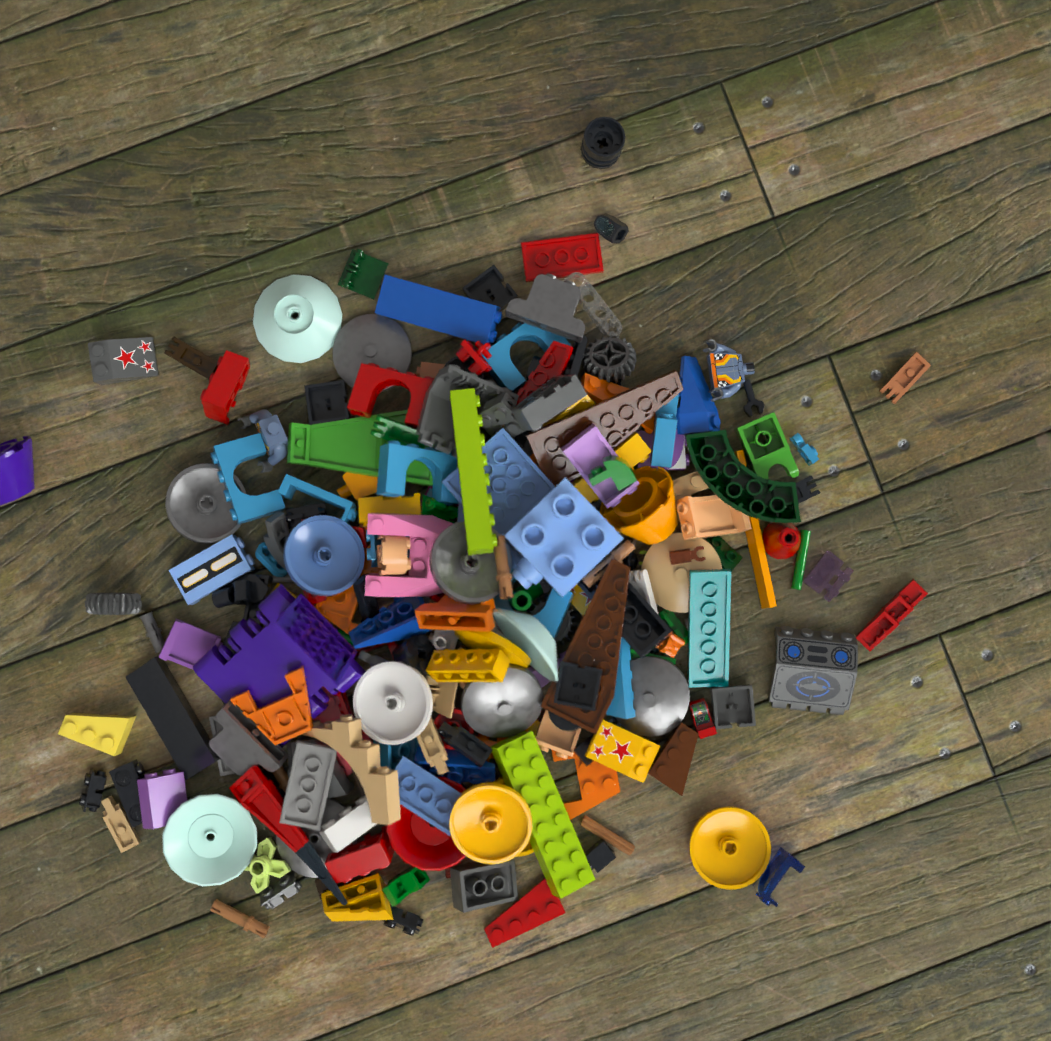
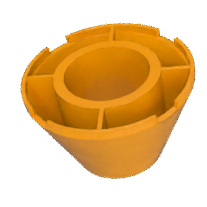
M644 466L633 470L639 482L636 491L630 495H624L621 498V502L613 508L611 506L607 508L602 502L600 514L617 532L651 545L664 541L674 532L678 524V514L673 481L670 474L662 467L651 468L650 466Z

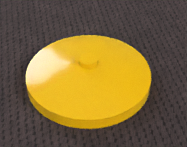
M455 630L454 632L456 637L470 650L498 648L509 658L510 664L519 665L527 669L531 663L530 657L522 649L492 631Z
M500 783L477 784L464 791L453 805L449 821L451 837L457 848L474 861L484 864L507 862L519 855L530 840L532 833L531 810L526 800L509 786Z
M724 806L707 812L695 824L690 835L689 854L696 871L706 882L721 889L734 890L749 886L764 873L770 860L771 842L765 826L755 815L739 807Z

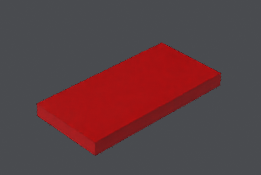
M599 233L521 242L526 282H533L541 274H552L557 278L603 273L604 271Z

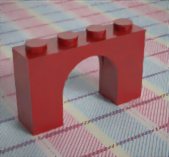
M361 363L347 409L353 415L370 418L379 393L390 386H401L411 393V401L404 422L417 428L425 394L434 378L425 376V378L418 377L412 372L401 373L391 367L384 369L374 363H368V365Z

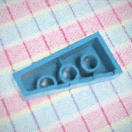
M623 637L621 640L615 695L606 715L628 719L636 717L635 709H633L634 691H632L631 685L633 677L629 661L631 660L630 645Z

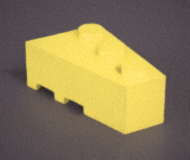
M72 713L65 715L58 734L116 756L122 753L136 716Z

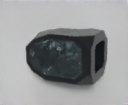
M606 213L598 215L594 221L597 233L611 243H620L625 239L629 231L625 223Z

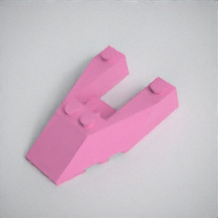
M369 513L367 534L410 536L411 569L409 570V575L367 574L365 578V596L429 597L444 593L433 579L430 570V552L437 537L454 523L433 515Z

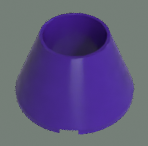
M23 436L24 440L17 441L15 438L0 443V505L14 501L35 488L33 444L30 436Z

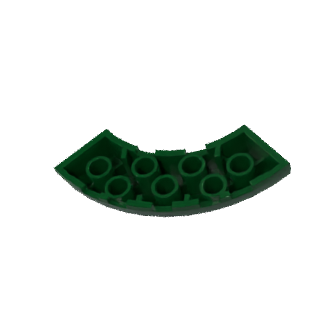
M726 430L685 435L688 451L697 472L705 484L723 502L743 514L760 520L776 523L801 522L796 483L765 479L749 470L735 456L727 438Z

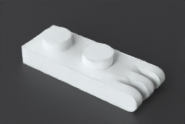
M646 569L630 571L629 582L658 614L648 571Z

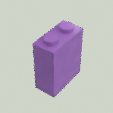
M175 769L163 770L161 775H157V772L145 774V778L137 780L143 829H156L166 826L172 813L182 803L187 801L184 772H175Z

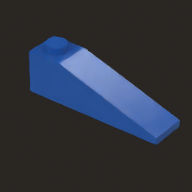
M682 356L679 378L684 390L679 393L678 397L681 398L680 408H677L676 412L678 434L689 435L719 431L721 422L715 403L711 401L713 398L711 393H708L710 390L697 358Z
M395 597L391 605L387 608L383 606L379 609V614L372 619L367 618L349 632L354 648L408 639L414 635L425 634L434 630L419 629L415 610L420 605L425 604L423 598Z
M418 743L414 763L436 777H446L459 784L462 782L477 784L496 780L495 764L485 761L480 768L457 750L446 749L448 760L445 762L449 771L442 775L438 774L436 767H431L427 763Z

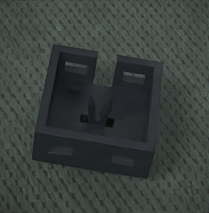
M492 265L462 288L468 298L501 307L500 311L507 308L512 299L518 298V295L509 283L506 284V288L503 286L504 277L495 265Z
M344 380L304 385L310 425L351 419L350 411L347 409L348 403H345L348 395Z
M561 661L553 703L595 711L603 669L592 666H585V669L579 668V664Z

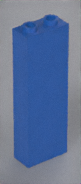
M384 275L375 309V314L473 342L478 340L482 344L489 342L490 345L496 339V324L500 323L502 317L501 307Z

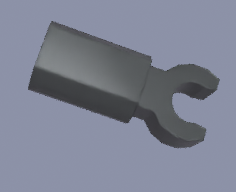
M362 650L358 656L361 660L369 663L370 667L389 662L377 655L372 656Z

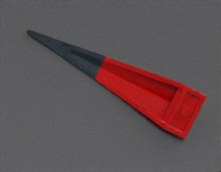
M257 765L252 766L229 789L238 802L292 849L319 877L340 903L345 906L347 900L301 827L279 823L284 800L273 782L266 779Z

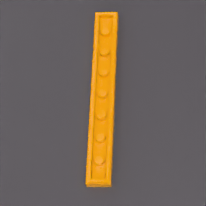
M735 451L737 459L747 467L744 451ZM749 516L752 529L745 531L761 608L776 607L777 604L759 520Z

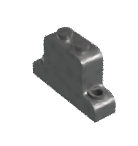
M552 274L538 275L533 282L528 299H512L506 309V317L579 343H581L585 331L584 322L574 318L581 294L580 289L574 282L558 280Z
M229 700L216 714L217 721L223 727L210 740V748L237 775L242 776L254 765H261L267 771L275 772L282 766L289 755L279 745H274L257 728V725L250 718H247L237 705H234Z

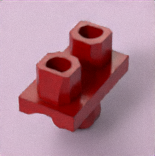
M464 340L460 343L462 347L456 353L457 357L462 362H466L470 357L475 360L468 368L471 373L480 375L484 371L489 372L492 369L482 357L484 355L489 359L492 356L488 351L491 348L489 342L483 345L478 340L475 343L478 350L469 341Z

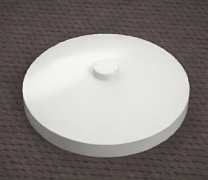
M390 661L377 664L368 669L356 685L353 695L355 717L361 718L362 730L377 742L397 745L414 739L425 729L432 714V693L426 679L418 670L405 663Z

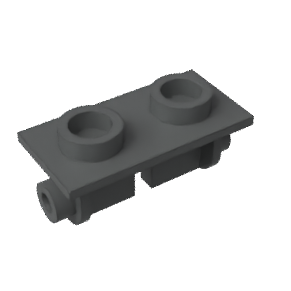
M292 872L289 875H285L273 886L265 888L260 894L261 906L264 905L267 910L270 908L274 909L285 901L282 894L289 899L300 892L302 885L300 881H296L295 873Z

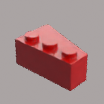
M226 350L224 356H220L216 372H212L210 375L209 385L207 389L202 391L200 400L202 401L206 417L228 425L230 421L227 416L230 407L235 408L237 402L234 399L238 390H242L250 369L249 358Z
M387 825L381 827L382 831L372 837L370 833L365 835V840L353 845L351 842L339 852L328 854L324 864L336 884L349 882L353 877L365 876L372 870H381L389 866L394 850L387 833Z

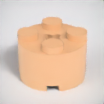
M378 535L381 545H377V567L382 568L378 572L379 575H405L407 570L411 569V559L407 558V549H410V537Z

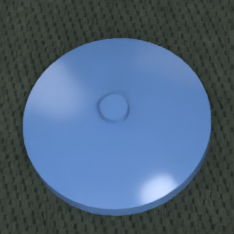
M328 515L313 516L300 522L288 535L283 552L286 570L294 583L304 591L318 596L336 595L351 587L359 578L365 560L363 544L356 531L341 519Z

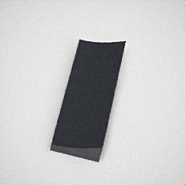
M582 579L577 585L592 600L601 579L590 588L586 586ZM629 582L622 637L642 659L656 646L670 637L673 632Z
M156 656L126 676L128 683L180 772H184L185 780L221 759L210 748L209 742L211 739L163 659Z

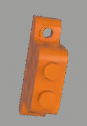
M445 594L436 603L420 605L415 610L419 629L491 632L495 627L493 609H496L493 598L481 603L467 604L456 601Z

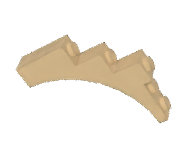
M346 714L341 715L340 719L320 723V720H312V730L301 735L313 737L328 744L349 763L365 791L370 808L371 822L390 825L400 820L398 770H391L388 766H381L379 744H373L370 740H362L361 718H353V715Z

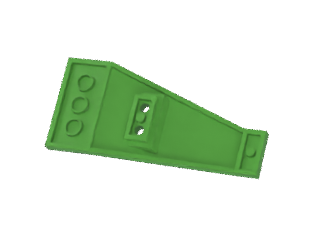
M408 410L377 415H382L405 424L404 421ZM371 415L370 418L358 417L313 425L292 422L289 424L287 463L378 477L380 446L388 444V441L373 436L370 433L372 429L380 432V429L373 427L374 422L383 424V422L376 419L377 415ZM413 460L407 468L405 482L433 486V478L429 468L424 463Z

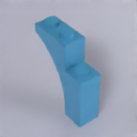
M679 394L655 412L650 457L651 466L668 468L672 466Z

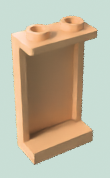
M717 495L702 497L686 496L676 500L684 540L738 534L752 529L748 515L735 510L723 502Z
M545 709L535 738L540 750L548 752L551 749L556 751V756L567 759L568 756L573 757L582 728L573 732L559 729L552 723L548 710Z

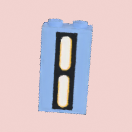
M230 535L169 570L188 605L196 604L203 597L247 572L255 570L253 567L255 562L252 556L246 554L243 549L245 544L240 536Z

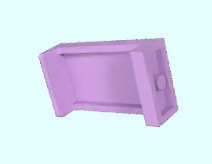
M591 424L561 448L607 508L617 506L624 495H630L636 491L637 485H639L638 480L621 490L617 489L611 477L595 486H592L588 477L591 473L590 471L597 466H605L602 458L618 456L594 424Z

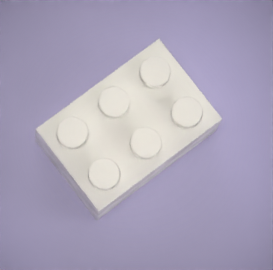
M366 795L355 801V807L352 808L350 806L338 814L340 817L337 820L330 819L321 826L323 830L319 833L332 853L339 852L377 824L371 822L370 808Z

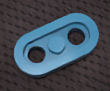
M266 543L259 544L255 551L256 558L274 576H286L288 572L273 558Z

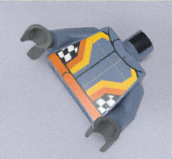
M713 339L705 340L703 343H707L708 348L703 349V352H711L707 355L711 387L708 393L711 392L715 396L711 401L729 398L745 382L744 375L755 373L754 363H743L742 355L737 354L735 350L716 343Z
M263 409L251 415L238 418V421L242 420L244 423L241 429L248 428L255 423L258 433H261L269 456L268 460L259 461L257 466H263V470L260 473L272 471L273 466L284 459L288 451V439L277 414L272 416L268 410Z

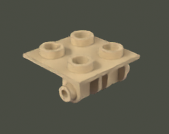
M429 674L426 675V681L432 693V710L452 719L458 682H436Z

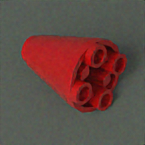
M771 522L763 529V544L765 552L770 557L787 559L798 551L801 544V535L797 527L792 523ZM786 534H788L787 538H788V540H789L790 542H787V541L785 540V535H786Z

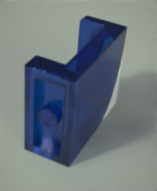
M782 847L777 851L764 873L753 886L757 891L756 895L768 906L771 904L775 907L778 906L779 903L771 893L790 866L799 873L805 868L797 858Z

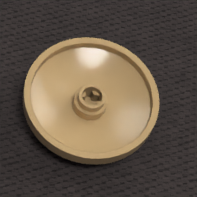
M677 532L672 533L664 541L653 544L644 557L642 569L648 571L657 605L672 612L687 613L689 612V570L722 569V564L714 547L704 538L684 540L683 533ZM697 546L704 547V550L697 551V556L700 558L705 557L706 560L698 562L693 559L689 563L671 565L669 551L690 549L692 551Z

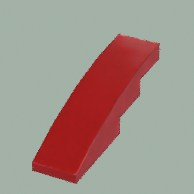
M912 579L868 622L855 638L868 651H871L899 626V622L914 610L913 607L928 595V592Z

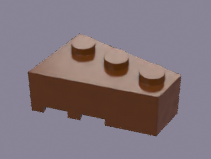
M680 722L672 730L657 753L648 774L682 796L699 734Z

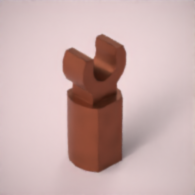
M697 546L692 551L690 549L669 551L671 565L689 563L693 559L698 562L706 560L705 557L700 558L697 556V551L704 550V547Z

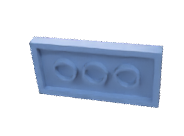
M403 756L395 770H398L400 804L450 836L449 821L451 811L461 793Z

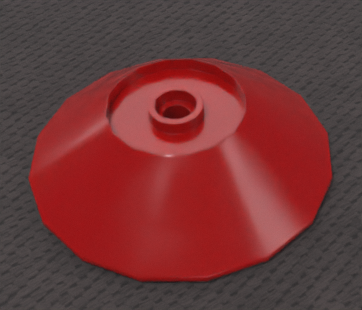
M437 777L461 794L466 791L461 784L446 777ZM401 804V819L387 825V833L393 850L405 863L415 868L426 871H441L457 865L466 857L457 848L451 835H447L435 826H430L429 822Z

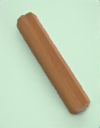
M584 816L581 820L580 825L624 853L628 855L633 853L635 846L588 816Z

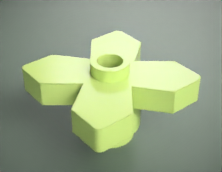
M271 837L264 839L258 844L257 855L254 854L252 861L244 870L250 871L253 875L250 884L256 893H260L269 886L270 875L281 878L291 871L285 860L273 859L277 846Z

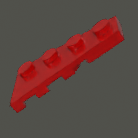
M557 341L552 342L540 359L535 371H532L529 375V379L524 387L518 391L517 395L519 396L516 406L553 376L564 374L574 349L572 346Z
M543 878L540 883L532 887L529 892L514 902L511 907L486 925L484 931L493 948L566 912L560 899L552 895L546 879Z

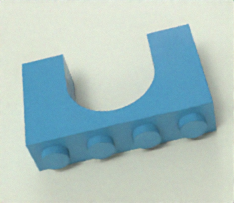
M520 322L512 328L510 334H503L496 340L497 343L488 350L492 355L489 359L484 355L482 357L492 367L488 373L498 386L508 388L514 393L524 385L526 380L510 359V348L512 345L519 341H531L539 345L544 352L547 351L553 341L571 345L565 337Z
M261 433L215 445L211 453L213 463L218 464L220 470L217 471L219 482H224L226 490H223L226 502L230 501L232 509H229L233 521L236 520L237 525L285 510L282 496L278 493L279 489L251 496L241 492L233 479V472L240 463L265 456L267 451Z
M388 441V444L380 446L377 495L389 497L403 496L405 493L407 468L413 460L424 463L432 474V498L447 506L459 504V501L442 483L445 478L458 468L457 458L451 456V453L437 452L432 447L420 449L419 445L416 444L404 446L400 445L401 442Z
M512 575L511 585L513 588L516 578ZM552 588L545 607L539 613L532 615L548 630L553 639H556L574 597L573 592L569 591L561 597ZM500 593L493 597L496 609L514 611L509 603V597L504 600L500 599Z

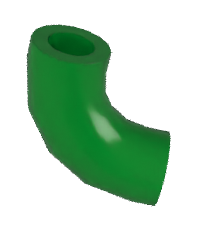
M532 583V586L527 590L520 585L513 591L514 597L509 599L510 605L517 611L527 610L531 606L532 601L544 594L539 583L537 585Z

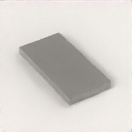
M297 740L279 823L320 831L337 751L332 747Z

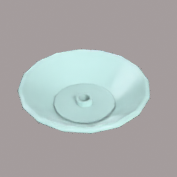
M293 274L277 279L263 290L255 304L253 325L258 341L269 354L284 362L304 363L321 357L333 347L335 338L341 330L343 314L337 296L327 284L312 276ZM294 313L299 314L298 318L293 319L292 315Z
M499 608L493 609V617L498 627L510 642L518 646L530 657V665L548 680L558 681L556 643L548 630L530 614Z
M220 794L198 795L182 803L169 817L162 834L163 854L171 870L184 881L199 886L222 885L238 877L252 861L257 848V827L250 812L237 800ZM212 833L215 837L208 839L207 835Z

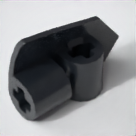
M244 574L219 588V590L212 593V601L216 608H223L234 604L247 605L264 600L270 588L257 575Z

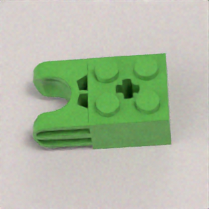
M775 412L734 428L751 469L755 474L769 479L768 471L770 467L779 464L785 469L788 476L792 478L799 476V470ZM759 434L766 436L764 444L758 442Z

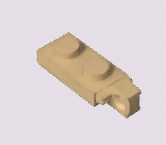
M430 717L425 729L417 736V740L427 763L431 767L435 766L438 774L442 775L449 771L445 762L448 760V756L434 721Z
M112 795L101 801L105 808L103 819L120 852L123 853L140 844L141 840L134 827L132 828L120 803L117 804Z

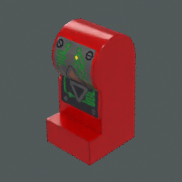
M701 698L689 702L691 718L695 731L699 734L698 738L702 739L717 734L705 699Z

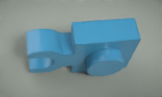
M799 433L790 438V441L797 447V451L808 466L819 460L816 449L812 445L806 444Z

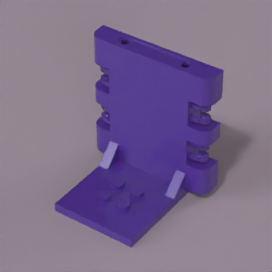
M282 584L259 604L260 611L256 612V617L265 626L264 628L253 619L246 621L243 618L230 631L231 636L227 639L228 644L236 651L235 654L225 645L219 647L214 645L193 665L194 672L225 704L233 696L249 690L258 708L293 694L285 674L303 666L312 719L318 717L328 707L329 697L321 688L322 686L333 695H336L338 691L344 693L366 672L354 660L357 650L302 594L294 598ZM289 739V740H287V741H285V742H282V743H280V744H278V745H279L281 748H283V747H284L289 741H291L292 739Z

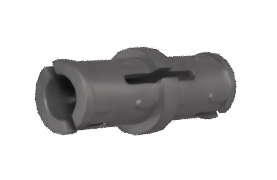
M150 612L140 616V619L146 629V637L150 638L155 653H158L162 650L165 642L160 633L162 630L158 628L153 613Z

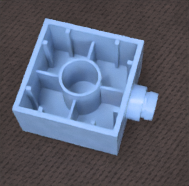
M566 478L505 535V539L523 557L516 563L518 567L511 573L517 581L527 590L532 586V583L537 585L544 579L561 597L568 593L624 539Z

